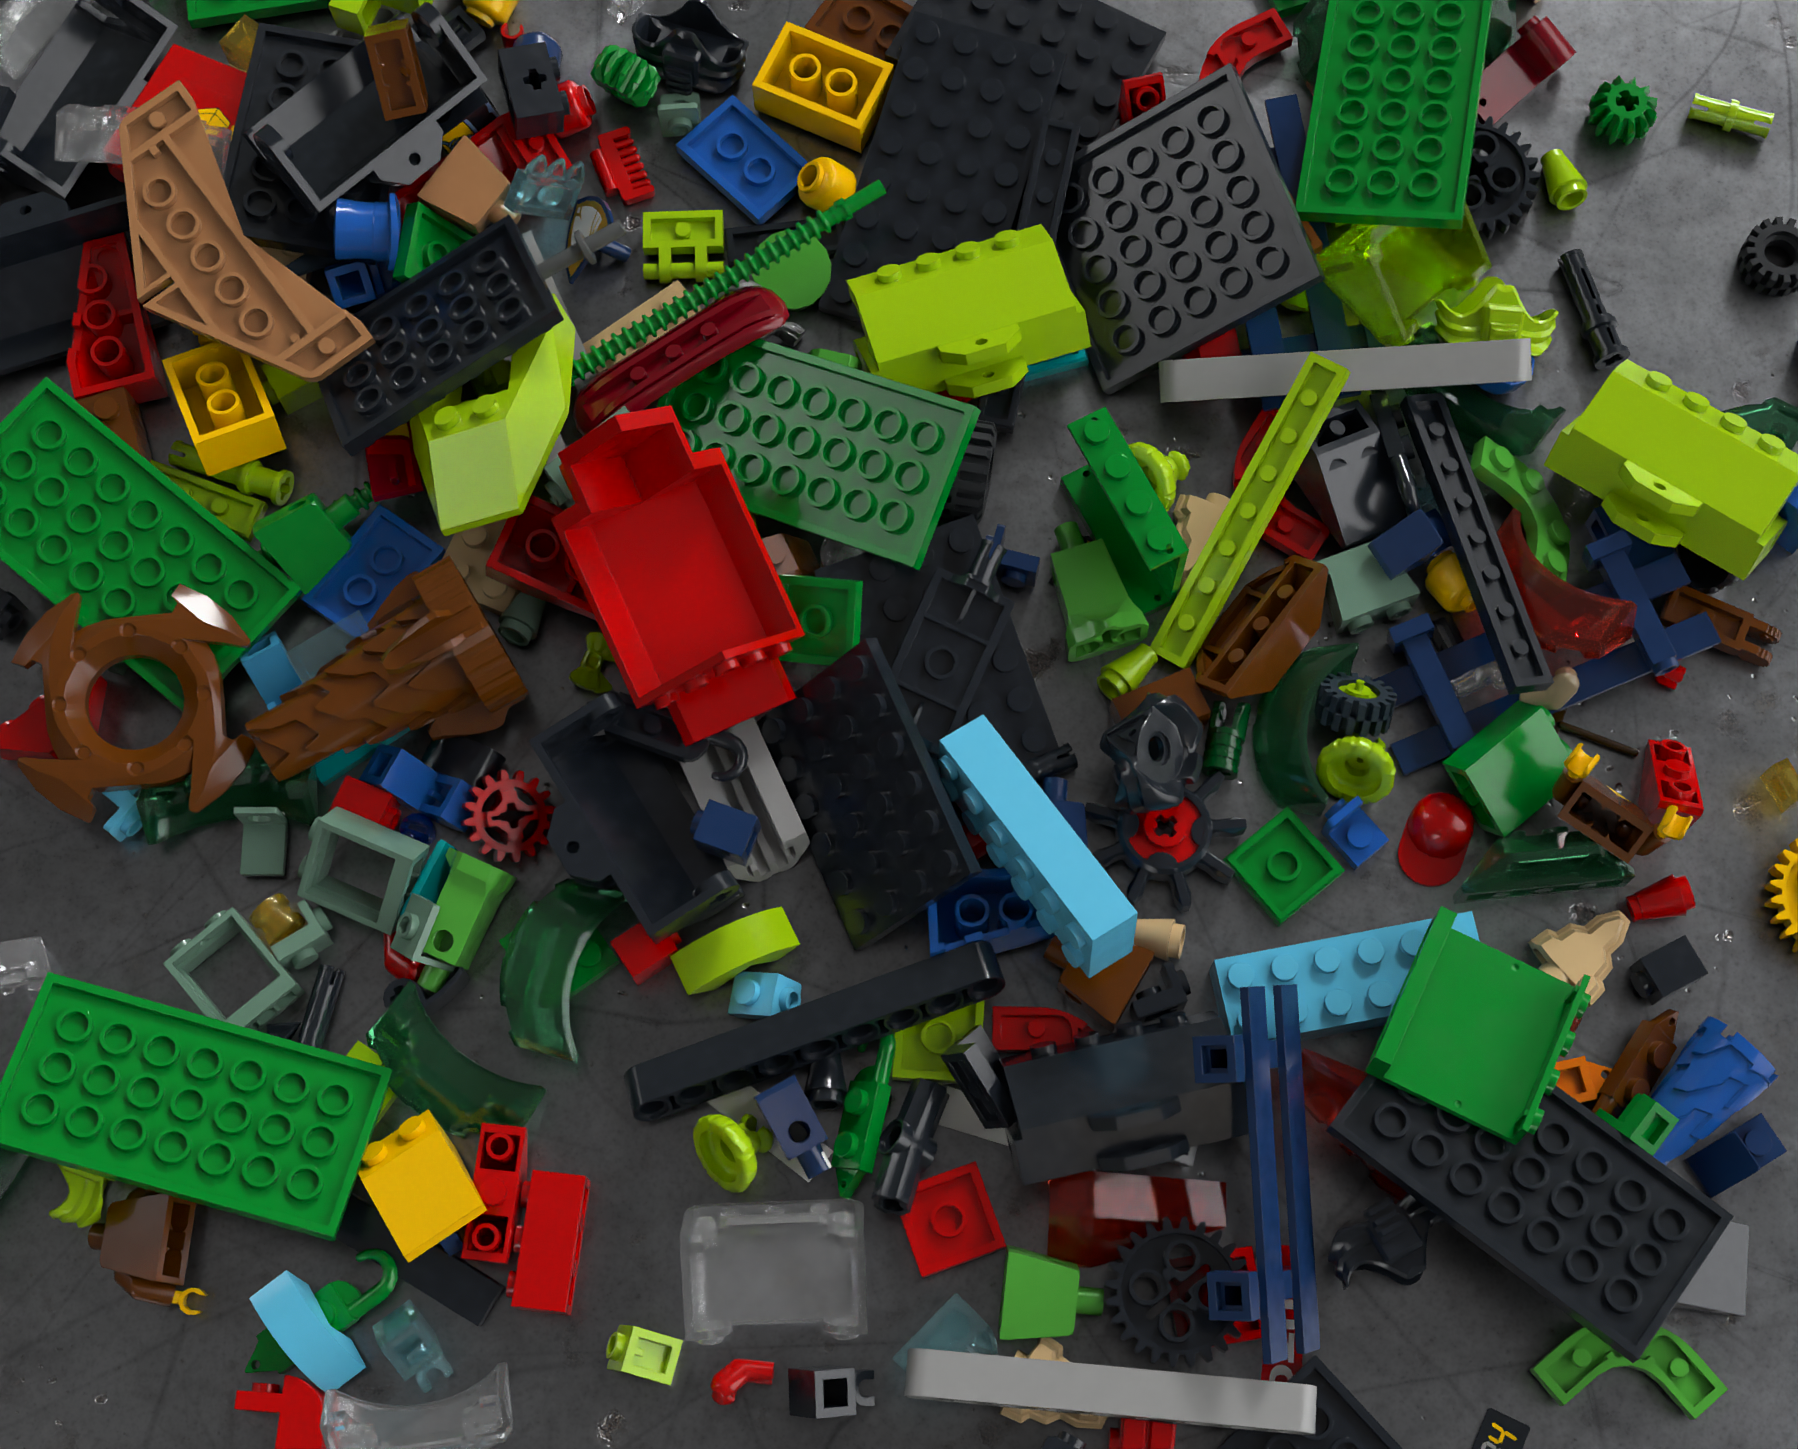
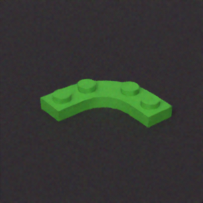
M1484 436L1474 444L1470 465L1473 474L1509 502L1522 521L1526 532L1527 545L1522 577L1550 597L1555 598L1563 593L1566 588L1570 559V529L1564 523L1557 504L1545 487L1542 475L1535 469H1529L1505 447Z
M1582 1327L1563 1339L1529 1369L1559 1406H1564L1603 1372L1610 1368L1630 1367L1646 1373L1656 1381L1690 1420L1696 1419L1728 1390L1686 1342L1662 1327L1659 1328L1639 1360L1634 1363L1630 1362L1587 1328Z

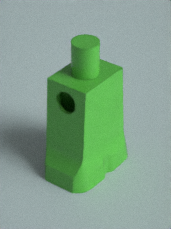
M1075 521L1057 526L1054 533L1061 551L1050 554V574L1067 629L1064 644L1067 660L1070 662L1085 660L1108 651H1115L1134 645L1144 640L1148 635L1149 624L1143 612L1129 598L1103 539L1085 543L1078 523Z
M449 847L445 856L450 866V872L436 902L440 906V910L423 952L430 954L429 957L457 967L462 966L468 970L501 901L510 891L517 877ZM425 964L417 984L437 993L445 986L451 972Z

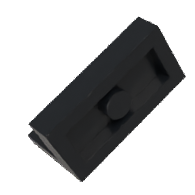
M976 1025L940 1056L984 1128H1009L1016 1120L1007 1084L1001 1072L999 1063L1001 1057L983 1027Z

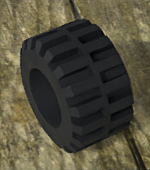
M977 420L939 520L952 522L973 514L978 525L983 518L997 440L994 422Z

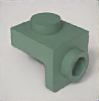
M305 899L297 903L307 920L308 925L270 947L278 962L287 970L294 967L295 969H301L310 965L318 958L319 955L317 953L334 944L327 932L333 928L327 914L320 905L313 908Z

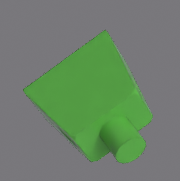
M1006 1245L998 1322L999 1339L1013 1340L1070 1336L1074 1333L1076 1314L1102 1316L1104 1288L1079 1286L1080 1270L1077 1264L1016 1246Z

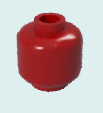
M573 80L557 84L559 91H566L570 107V115L564 116V132L554 133L555 137L559 139H564L590 127L592 115L596 114L595 103L587 87L584 84L579 86Z

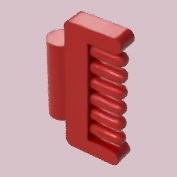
M626 126L600 134L598 136L600 149L592 151L589 156L606 197H614L619 194L623 205L628 206L654 197L655 191L654 186L650 185V179L646 178L647 172L642 170L644 164L639 162L641 159L640 155L635 154L637 147L631 146L634 144V140L630 138V128Z

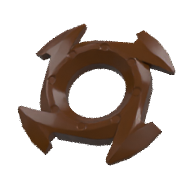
M179 584L171 595L177 602L172 613L106 619L88 625L78 631V618L82 597L78 592L73 593L49 609L25 635L11 661L12 664L25 669H29L36 663L42 666L47 731L53 750L59 758L36 759L21 757L17 760L18 767L35 790L61 811L89 824L97 810L91 801L96 791L100 793L165 787L186 780V777L192 774L189 810L192 813H199L226 793L245 771L256 749L253 739L243 734L233 740L227 737L223 676L217 658L209 646L224 645L249 648L251 641L232 615L208 596L182 584ZM134 658L155 660L170 668L182 685L184 708L178 725L167 738L148 748L129 750L107 743L97 734L89 716V698L94 684L108 668L121 661Z

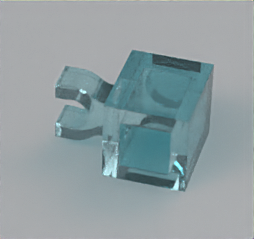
M410 1299L372 1326L378 1346L404 1381L415 1375L417 1383L424 1393L432 1389L429 1379L425 1376L430 1369H440L446 1378L454 1373L449 1362L442 1356L444 1353L435 1331Z

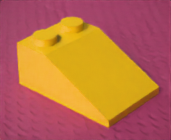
M429 1109L418 1116L408 1118L400 1125L399 1129L381 1141H375L368 1145L358 1174L408 1263L487 1211L455 1145Z

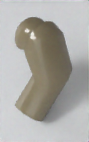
M1571 667L1558 668L1554 672V683L1547 690L1520 693L1519 701L1536 706L1541 705L1547 710L1562 708L1577 693L1580 683L1576 671Z

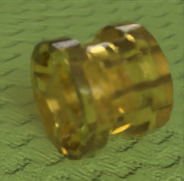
M277 893L264 900L249 917V921L256 929H262L266 933L265 940L270 946L300 930L306 921L299 912H293L290 909V901L283 893Z

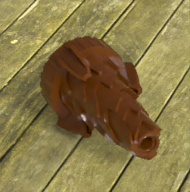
M450 555L420 572L414 571L407 575L394 587L367 623L369 631L350 641L345 646L347 651L320 667L315 677L279 696L282 701L281 704L245 723L255 746L278 781L301 773L341 749L347 754L366 743L372 745L385 741L408 727L410 730H416L429 724L427 730L433 741L442 738H457L497 729L504 724L508 708L525 699V695L529 694L508 653Z

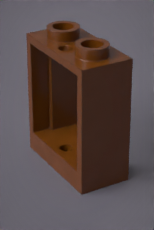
M409 18L368 26L364 40L385 121L427 112L429 96Z

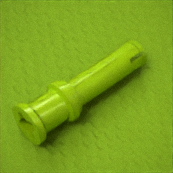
M176 440L170 449L185 453L186 456L181 457L169 453V464L206 475L195 446L184 443L181 440ZM254 460L210 476L236 485L237 489L244 495L251 496L255 493L270 498L271 502L277 506H283L288 501L294 486V475L291 471L282 469L278 472L263 467L259 460Z

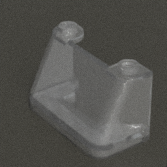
M852 1199L721 1203L697 1205L685 1211L680 1232L685 1341H697V1343L702 1345H715L721 1343L724 1337L731 1333L733 1325L823 1322L824 1330L832 1333V1336L839 1340H850L858 1337L859 1334H868L865 1216L862 1202Z

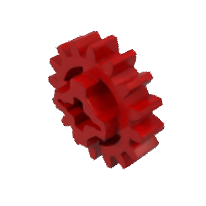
M506 769L500 770L497 773L496 782L489 775L483 776L481 779L485 788L471 787L468 791L475 798L474 802L462 803V808L471 812V818L462 820L461 826H472L474 831L466 838L467 841H481L482 844L478 850L480 855L487 854L491 849L494 850L493 857L496 862H502L506 853H508L511 862H520V851L522 850L528 857L535 856L536 851L533 844L547 845L549 842L542 833L544 830H549L551 822L547 821V815L552 814L554 808H556L554 806H545L544 800L551 795L550 791L538 792L536 790L539 784L537 777L530 779L527 783L523 782L524 771L521 770L516 771L512 779H509ZM514 788L525 793L533 805H527L517 797V790H514ZM496 791L494 794L495 802L488 812H482L486 799ZM507 806L509 811L526 813L525 816L512 820L511 824L507 821L501 822V820L493 821L491 819L493 816H499L500 813L506 812ZM530 820H535L532 832L524 839L523 830ZM491 827L498 832L503 844L493 840L484 828Z

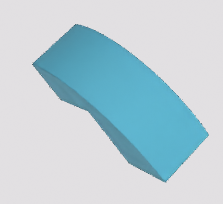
M284 1271L249 1298L261 1320L287 1356L316 1386L327 1394H332L366 1368L352 1339L330 1326L309 1284L289 1271Z

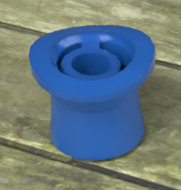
M389 193L388 202H361L337 198L333 226L335 259H373L375 261H384L387 265V271L393 272L401 236V212L396 193Z

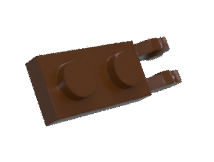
M1687 586L1667 594L1658 616L1663 626L1670 627L1706 611L1721 639V643L1713 646L1714 648L1733 656L1738 655L1742 660L1753 663V665L1770 666L1773 658L1772 653L1760 648V646L1745 641V637L1748 634L1756 640L1773 645L1779 643L1782 635L1781 630L1754 618L1752 613Z

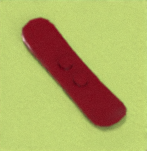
M745 286L723 295L660 337L598 373L579 391L574 401L572 415L578 432L582 436L586 435L623 406L629 412L641 411L673 388L723 357L775 331L784 325L790 316L786 303L772 290L761 286Z

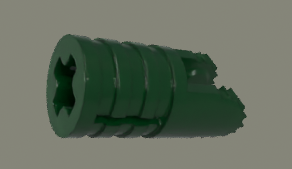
M1214 700L1207 731L1205 751L1202 757L1201 773L1209 777L1219 771L1225 776L1224 780H1234L1238 777V767L1243 750L1242 745L1245 742L1251 704L1246 702L1237 703L1232 727L1228 728L1225 727L1227 715L1225 702Z

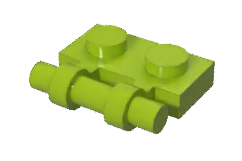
M723 210L643 212L644 256L659 255V263L643 264L644 280L659 279L660 283H673V279L696 278V282H703L704 278H714V272L716 271L722 274L724 272V261L708 262V254L724 253ZM695 254V262L672 263V255Z

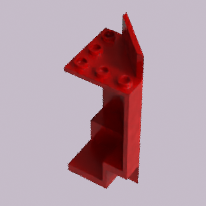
M670 405L614 415L557 453L562 462L559 469L575 504L553 517L551 521L636 709L651 704L655 705L656 710L668 707L685 747H688L797 698L778 657L791 652L793 648L790 643L804 636L805 633L720 447L692 452L675 412Z

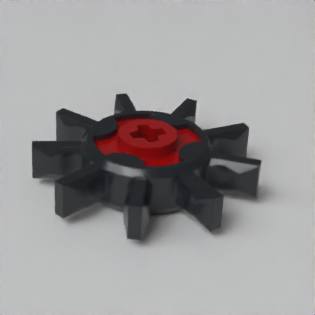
M1115 764L1112 774L1116 784L1119 786L1121 772ZM1218 771L1207 777L1194 792L1185 788L1183 802L1176 807L1166 810L1150 811L1142 814L1137 813L1131 816L1122 810L1113 809L1099 803L1086 802L1085 816L1087 820L1116 829V843L1098 849L1092 855L1101 863L1103 868L1123 859L1136 872L1135 877L1126 890V898L1133 907L1142 898L1145 885L1149 879L1169 881L1172 888L1173 901L1179 912L1183 913L1189 911L1191 907V891L1185 876L1199 867L1215 880L1226 885L1233 878L1235 871L1226 862L1208 851L1211 838L1239 836L1244 834L1247 828L1246 819L1231 817L1217 820L1210 818L1204 803L1218 793L1225 778L1221 772ZM1157 827L1161 830L1167 827L1172 830L1170 837L1165 833L1158 836L1155 833Z

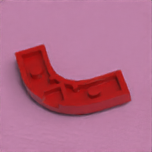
M1271 8L1233 26L1223 33L1207 52L1206 59L1201 68L1199 81L1229 63L1237 69L1241 79L1244 72L1258 61L1291 47L1293 36L1276 9Z
M1262 409L1244 436L1233 467L1234 491L1278 410L1263 412ZM1283 496L1261 538L1289 556L1295 554L1314 560L1331 532L1324 523L1296 508Z
M992 1006V1044L998 1053L1030 1052L1029 1047L1031 1045L1044 1041H1055L1056 1046L1074 1042V1035L1094 1031L1082 1019L1058 1009L1048 1007Z

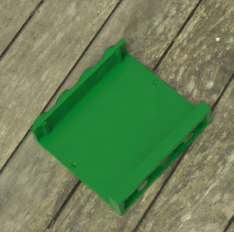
M1103 407L1067 425L1088 465L1061 477L1060 484L1093 541L1103 539L1129 598L1143 612L1146 618L1174 603L1179 591L1189 549L1107 408ZM1155 597H1160V601H1156Z
M1440 906L1429 923L1364 1072L1516 1145L1527 1132L1534 1135L1542 1121L1545 1111L1538 1108L1543 1094L1550 1096L1559 1079L1560 1071L1554 1069L1558 1057H1565L1574 1042L1576 1033L1570 1031L1574 1018L1580 1020L1588 1007L1591 995L1585 993L1591 977L1584 974L1575 986L1559 980L1452 929L1451 927L1458 913Z

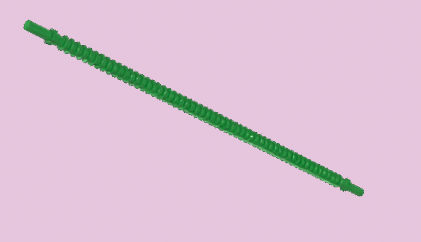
M878 179L848 198L838 199L823 213L817 210L815 218L812 219L810 216H807L806 223L801 225L797 222L795 224L796 229L793 231L787 228L784 237L776 235V241L774 243L766 241L764 249L755 247L754 255L750 256L748 253H745V260L740 262L738 259H735V266L732 268L725 265L722 274L716 271L712 280L708 278L703 279L704 284L702 286L694 284L692 292L684 290L682 298L678 299L674 296L672 304L668 305L664 302L662 310L652 309V316L642 315L643 321L640 323L632 321L630 329L627 330L625 327H622L620 335L617 336L615 333H612V339L608 342L602 339L601 346L598 348L592 345L590 353L580 352V359L575 360L573 358L571 386H575V380L578 378L584 381L587 372L595 374L597 366L605 368L607 360L615 362L617 354L621 353L623 356H626L627 348L631 347L633 350H636V343L639 341L644 344L647 343L646 337L649 335L657 337L659 329L667 331L669 323L677 325L679 317L682 316L684 319H687L689 311L692 310L694 313H697L699 305L703 304L705 307L709 305V299L718 300L719 293L724 292L728 294L729 287L739 288V281L749 282V276L753 273L759 276L761 268L764 267L766 270H769L771 262L774 261L776 264H779L781 256L785 255L789 258L791 250L795 249L799 252L801 244L810 245L812 237L820 239L822 231L830 233L833 225L853 218V213L887 194L883 184ZM365 481L363 489L354 488L352 496L346 495L354 502L358 509L364 508L369 510V503L374 500L371 485ZM260 544L261 550L257 552L274 566L277 565V561Z

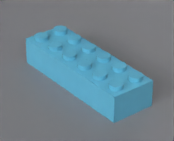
M984 714L940 739V758L937 760V764L940 769L941 782L951 803L955 801L961 809L962 819L968 830L973 835L979 833L986 842V850L993 863L999 868L1004 866L1011 875V883L1018 896L1023 901L1029 899L1036 908V916L1043 929L1048 934L1055 933L1063 944L1062 951L1071 966L1074 968L1080 966L1086 976L1090 978L1133 951L1138 912Z
M1472 911L1458 913L1451 928L1480 941ZM1432 919L1214 960L1209 969L1218 1013L1223 1021L1227 1035H1243L1240 987L1265 986L1268 1039H1276L1273 985L1297 984L1301 1041L1385 1025Z

